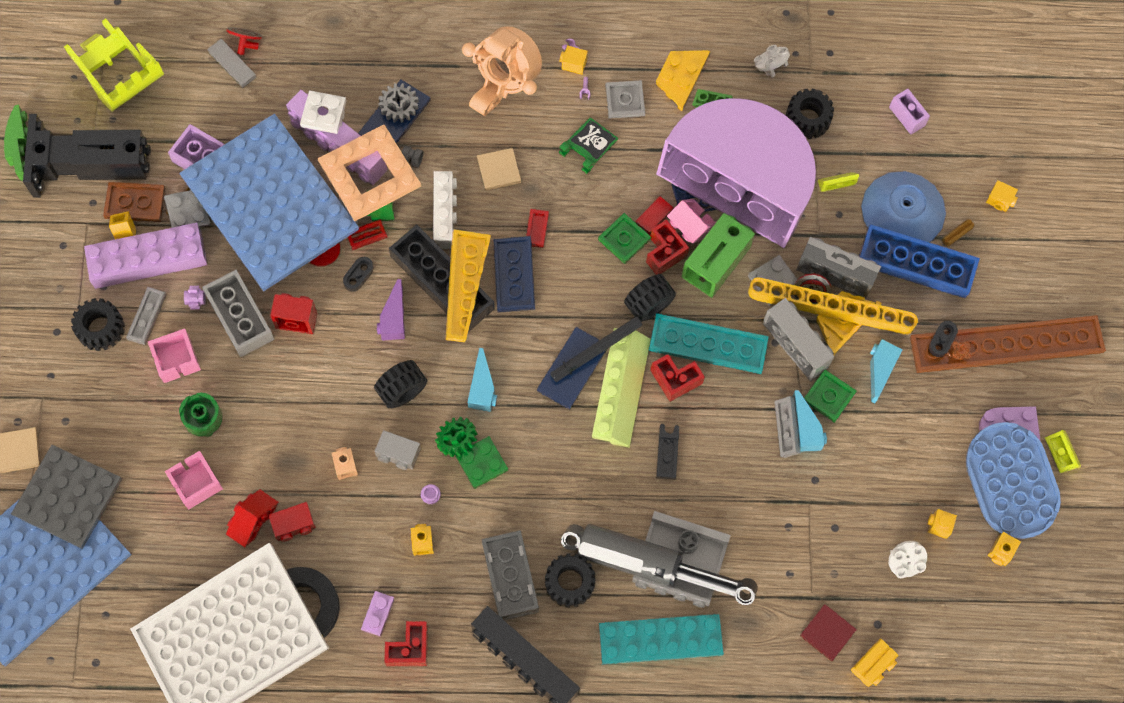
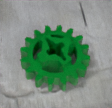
M453 417L450 423L445 421L446 426H440L441 432L436 433L438 438L435 439V442L438 444L439 450L445 456L449 454L451 457H454L456 453L460 457L463 451L468 453L467 448H473L472 442L477 441L475 436L478 435L474 424L468 418L464 420L462 417H459L457 421Z

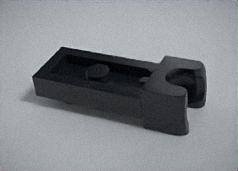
M664 424L659 426L656 478L676 480L679 439L678 425H675L673 433H667Z

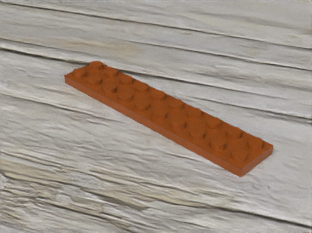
M1098 315L958 330L949 351L943 357H936L929 351V344L935 332L910 336L917 373L1101 354L1106 351ZM935 346L937 350H941L940 346Z

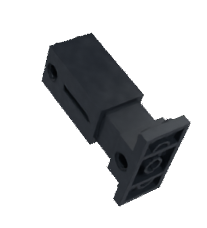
M29 114L23 183L33 198H41V191L44 190V181L57 180L58 175H77L79 180H146L147 173L150 172L148 156L151 155V147L147 144V138L144 137L141 130H73L72 136H53L50 130L45 129L43 121L39 119L37 114Z

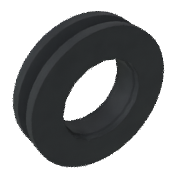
M294 567L287 569L286 571L296 588H310L318 594L321 607L314 621L323 638H325L334 628L340 610L339 597L333 584L324 574L312 568Z

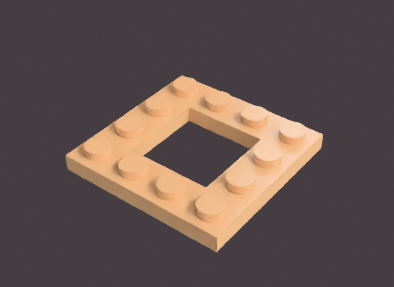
M384 124L318 158L321 167L354 222L421 187L420 181ZM378 151L394 178L361 195L345 167Z

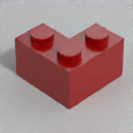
M667 219L651 229V240L657 248L647 254L646 263L657 275L662 274L687 257L689 247Z
M669 354L651 364L650 371L669 402L697 388L704 382L705 376L695 361L678 370Z
M261 489L254 494L250 493L243 502L239 501L234 508L235 514L227 524L229 528L226 535L243 547L248 546L256 539L262 524L269 520L268 515L275 512L279 502Z
M406 621V642H385L384 663L386 666H427V621Z

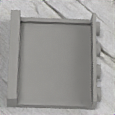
M654 511L645 541L682 552L678 547L679 537L685 530H693L699 537L698 547L691 554L684 553L682 563L719 574L731 535ZM635 575L632 582L636 583L635 586L647 589L649 587L655 589L654 592L661 595L668 593L674 595L673 598L676 600H689L693 602V605L701 608L709 607L714 591L713 589L678 578L674 587Z

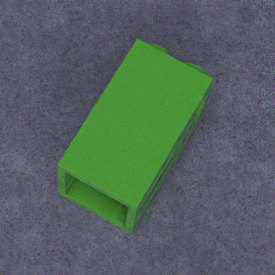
M723 213L684 263L681 277L713 298L751 248L755 233H753L750 227L743 226L737 222V219L732 215ZM701 277H703V278H705L706 280H705L704 282H702V281H700L699 279H700Z

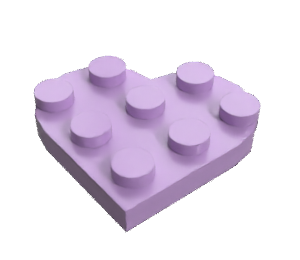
M1000 407L990 409L984 413L979 422V431L996 423H1015L1033 432L1040 440L1036 407Z

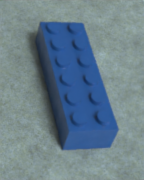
M871 224L866 231L859 254L860 258L872 260L881 266L879 272L962 298H966L970 293L980 258Z

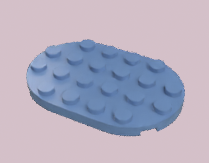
M996 423L981 430L969 444L966 453V468L985 520L1000 534L1005 532L1016 539L1031 538L1043 533L1053 524L1059 512L1061 500L1060 491L1042 443L1033 432L1015 423Z

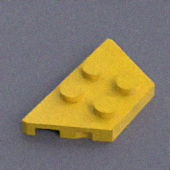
M670 51L656 80V85L665 91L666 96L670 100L672 99L678 105L679 110H683L710 55V51Z
M841 291L838 294V296H843L877 305L882 304L879 301L872 302L869 300H865V297L851 295V293H847L844 291ZM832 303L829 304V307H830V308H832V309H835V308H836V306H835L834 304H832ZM847 308L850 313H855L854 309ZM866 312V315L868 317H871L873 315L870 312ZM818 315L816 318L827 345L833 351V355L862 326L861 324Z

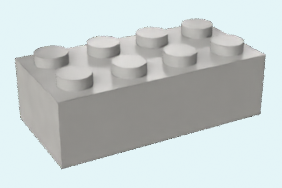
M237 270L202 287L240 358L275 340Z
M784 298L767 310L763 325L810 382L829 368L834 358L832 349L828 345L825 346L818 332L813 331L809 327L807 319L799 315L796 306L791 301L789 302Z

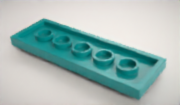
M656 313L649 351L762 374L769 336Z
M719 614L599 623L602 665L724 655Z

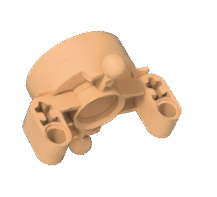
M509 26L501 27L495 30L477 47L470 42L463 45V54L467 57L473 56V62L478 64L479 70L485 78L484 86L470 100L469 107L486 116L500 103L502 97L507 98L508 93L513 94L523 90L526 94L531 95L536 92L537 85L534 80L538 77L542 68L541 54L532 38L522 30ZM496 58L506 63L509 74L499 66Z

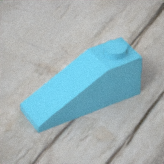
M883 339L879 345L875 344L870 352L873 355L870 361L871 402L876 403L903 350Z
M479 348L467 403L468 408L491 412L492 406H496L497 395H495L484 349Z
M795 390L792 397H795L800 451H821L824 444L827 443L826 433H823L822 425L800 391Z

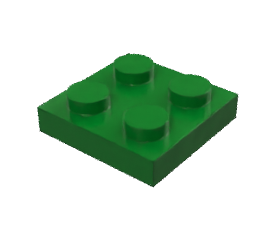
M623 213L598 237V240L620 261L626 264L651 240V236Z
M824 370L804 399L809 406L835 423L857 391L827 370Z
M490 436L473 444V448L468 447V453L463 451L460 457L457 453L455 454L474 489L508 471V467Z

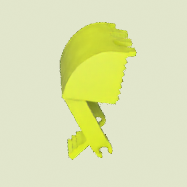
M105 18L102 20V24L111 34L104 39L102 35L95 33L80 44L83 50L87 51L80 57L76 55L68 44L64 46V49L87 77L101 102L113 112L161 78L164 72L159 62L141 44H136L140 52L139 54L120 28H113ZM127 48L143 70L139 73L137 71L132 73L129 80L125 83H118L115 86L116 89L107 95L91 73L105 63L112 66L113 62L111 59Z

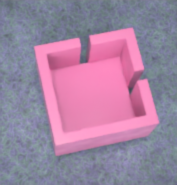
M695 199L682 200L667 216L670 219L671 225L676 229L679 228L683 233L682 236L689 243L701 242L716 223L708 213L702 219L699 217L705 210Z
M186 329L148 341L158 374L164 383L180 378L181 373L186 376L201 370Z
M200 451L184 460L189 467L188 470L180 462L165 471L188 510L223 489Z

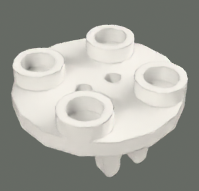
M769 46L766 52L754 59L756 68L773 78L775 76L774 69L782 65L784 67L788 65L787 60L790 53L786 47Z
M905 541L898 544L893 550H890L891 554L888 564L891 571L898 578L912 577L926 569L927 553L919 542Z

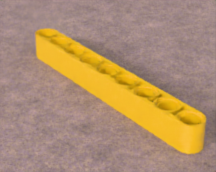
M754 278L748 289L749 296L757 301L776 305L786 298L796 306L797 310L900 334H910L918 323L917 316L912 312L769 279ZM758 286L762 291H756L753 287ZM772 291H778L781 295L776 296ZM791 295L798 296L799 300L792 299ZM814 299L818 304H812L809 300ZM832 303L836 308L832 309L828 304ZM847 308L854 309L855 313H850ZM866 312L872 313L874 317H868ZM885 316L890 317L893 321H887L885 319ZM903 321H909L911 326L905 325Z

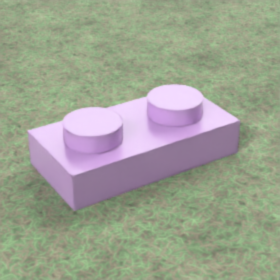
M375 591L361 627L362 631L381 637L394 602V597Z

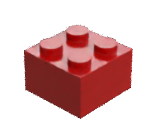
M282 293L281 295L275 294L270 316L276 329L313 334L318 313L311 298L306 296H300V298L292 297L290 294Z

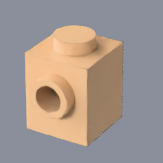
M342 447L332 453L339 480L358 475L351 448Z

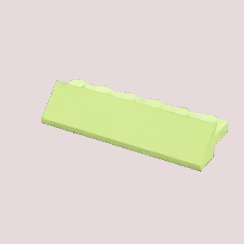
M638 331L632 332L610 347L592 438L609 441L613 445L630 448L651 340Z

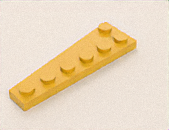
M453 230L446 340L465 342L467 339L491 235Z

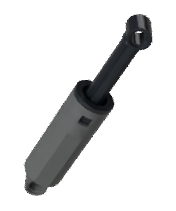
M572 524L566 529L561 538V543L566 549L576 550L579 548L578 555L581 559L584 557L587 561L666 586L674 587L678 578L732 595L742 605L751 604L758 591L757 583L751 578H744L738 581L682 563L683 552L593 524H588L585 530L580 525ZM570 535L575 536L576 539H572ZM742 590H748L750 593H745Z

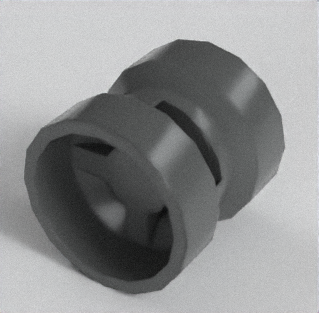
M405 145L402 150L405 159L412 166L419 168L424 151L420 149L414 150L412 147Z
M685 530L681 533L678 547L683 553L691 554L697 549L699 543L697 533L693 530Z

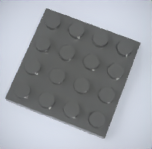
M51 445L11 515L83 549L120 485L122 478L59 447Z

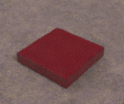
M824 604L801 633L800 637L830 661H833L857 629Z

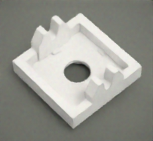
M309 91L300 122L301 127L338 134L339 127L342 126V119H344L346 97ZM325 106L329 109L328 113L323 116L319 115L318 109Z

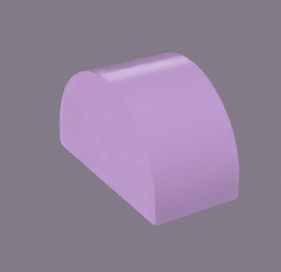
M721 99L693 109L677 123L665 140L656 174L720 212L732 215L739 223L750 227L753 231L785 248L811 198L815 184L816 168L814 156L807 139L801 130L784 114L768 105L752 100Z

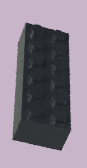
M416 224L389 247L390 257L447 314L451 258ZM480 287L476 294L468 332L495 310L494 301Z
M487 606L471 623L472 636L480 643L484 641L488 646L487 649L494 656L500 655L506 667L510 670L514 668L518 671V677L526 684L530 682L534 687L533 690L540 697L546 696L549 699V703H572L578 696L580 687L490 607Z

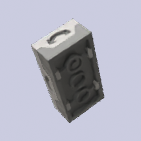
M810 237L796 270L804 274L814 273L821 275L831 285L866 299L881 266L872 260L862 259L855 253L845 252L836 245L826 244L819 238Z
M521 530L481 539L498 615L503 620L538 613L539 606Z

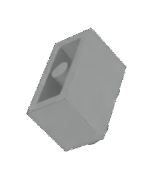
M383 430L374 452L378 460L383 463L392 462L400 469L407 470L409 468L413 470L421 446L418 442Z

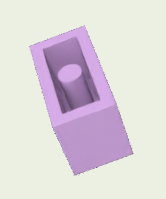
M909 89L893 97L889 106L910 135L925 127L930 117Z

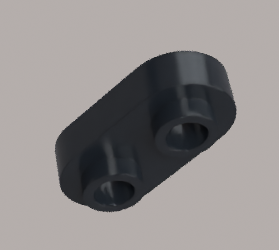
M360 257L354 262L343 277L344 287L348 291L354 292L363 286L374 270L372 260L368 257ZM363 266L368 267L366 270H361ZM356 281V284L351 285L350 282Z
M944 321L939 325L929 344V351L932 355L943 357L949 351L958 333V328L953 322ZM944 330H947L949 332V335H946L944 333ZM935 346H940L941 350H937Z

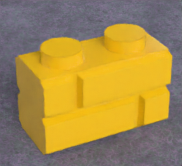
M880 638L853 666L851 671L866 686L869 687L872 684L876 686L884 678L881 674L886 669L890 671L897 664L895 659L898 657V654Z

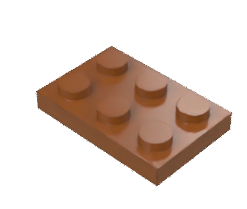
M108 182L103 217L110 219V215L129 211L133 221L161 222L166 188L164 185Z

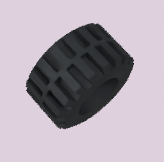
M808 88L804 89L803 92L800 90L796 95L792 96L787 108L786 117L801 130L807 139H812L813 136L816 139L819 138L820 134L824 135L826 130L829 129L834 115L832 100L828 101L829 96L827 94L824 96L820 90L819 92H816V89L813 88L811 91ZM801 110H813L819 117L815 119L807 118L801 113Z
M657 274L635 286L625 298L624 304L634 317H638L643 322L655 317L656 313L659 314L666 309L674 300L676 292L662 274Z
M93 298L91 299L92 302L86 300L84 301L85 305H79L77 307L78 311H74L73 316L75 318H71V323L73 324L71 327L74 334L82 345L87 346L90 350H93V348L96 351H101V348L108 350L110 345L114 347L116 345L115 341L121 340L120 334H124L123 327H125V323L121 314L110 301L105 302L101 298L99 301ZM107 318V324L102 330L97 332L89 331V326L95 319Z
M407 360L387 370L377 380L374 389L386 407L392 409L414 399L424 389L428 380L413 360Z
M567 553L564 557L560 555L547 568L545 575L547 594L551 596L553 602L556 601L560 606L563 604L565 607L570 608L573 605L578 607V604H584L591 597L595 588V571L592 569L591 563H587V559L584 557L582 559L579 558L578 554L571 556V553ZM565 571H575L581 576L582 585L573 591L565 590L558 583L559 576Z

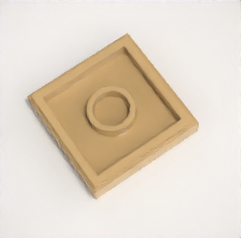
M513 148L477 155L485 191L521 183Z
M35 427L0 433V473L39 467L41 463L38 433Z

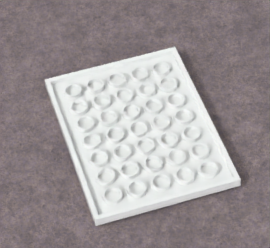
M271 543L258 549L131 628L168 703H242L329 649Z

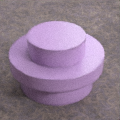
M426 485L421 490V498L427 504H434L440 499V490L435 485Z

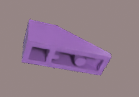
M397 279L380 315V323H377V334H381L382 340L405 339L403 285L401 279Z

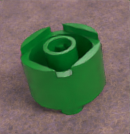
M200 392L186 397L179 408L182 423L195 436L209 437L218 430L222 423V411L216 400L207 393Z

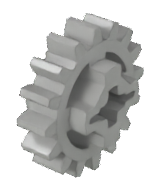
M395 83L394 88L387 86V92L382 90V96H379L380 103L378 104L381 114L386 115L387 120L392 117L393 122L400 119L401 123H403V118L410 120V114L416 115L415 110H418L417 103L419 101L418 97H416V92L411 91L410 86L404 88L402 83L398 87Z

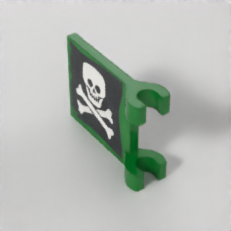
M589 118L567 141L560 145L561 150L559 154L565 157L571 149L575 150L586 159L582 164L584 167L581 170L588 174L600 158L618 141V137L592 118Z

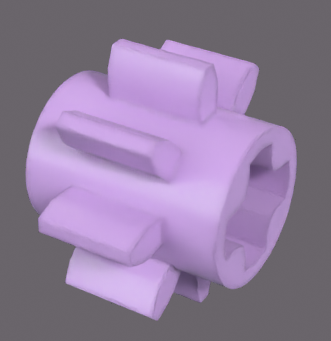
M190 286L188 291H184V304L189 305L190 310L200 309L201 305H205V292L199 289V286Z

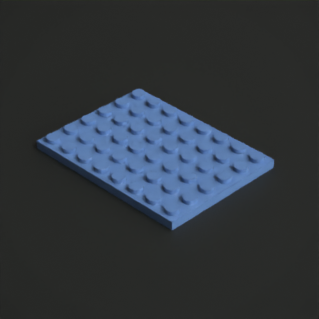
M275 113L180 172L182 179L263 291L359 230L358 225Z
M18 501L0 515V662L5 667L131 556V553L100 520L84 548L81 549L11 515Z

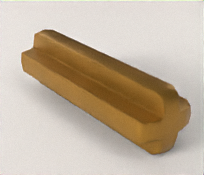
M967 219L942 238V243L947 247L972 230L975 226L974 223Z

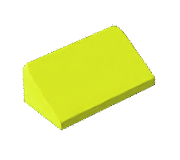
M850 172L818 179L820 191L824 192L856 185L859 174Z
M1061 430L1045 437L1060 473L1081 467L1066 431Z

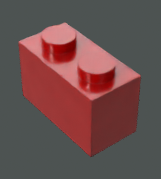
M307 502L268 515L277 541L286 542L293 539L295 535H307L316 528Z

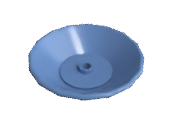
M906 171L887 173L875 179L865 191L861 205L863 219L867 227L870 224L926 242L933 241L942 230L946 216L943 197L935 185L920 175Z

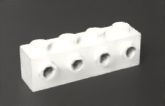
M434 171L433 241L441 249H451L452 232L456 230L453 229V223H457V213L453 212V206H457V195H453V189H457V178H453L452 171Z

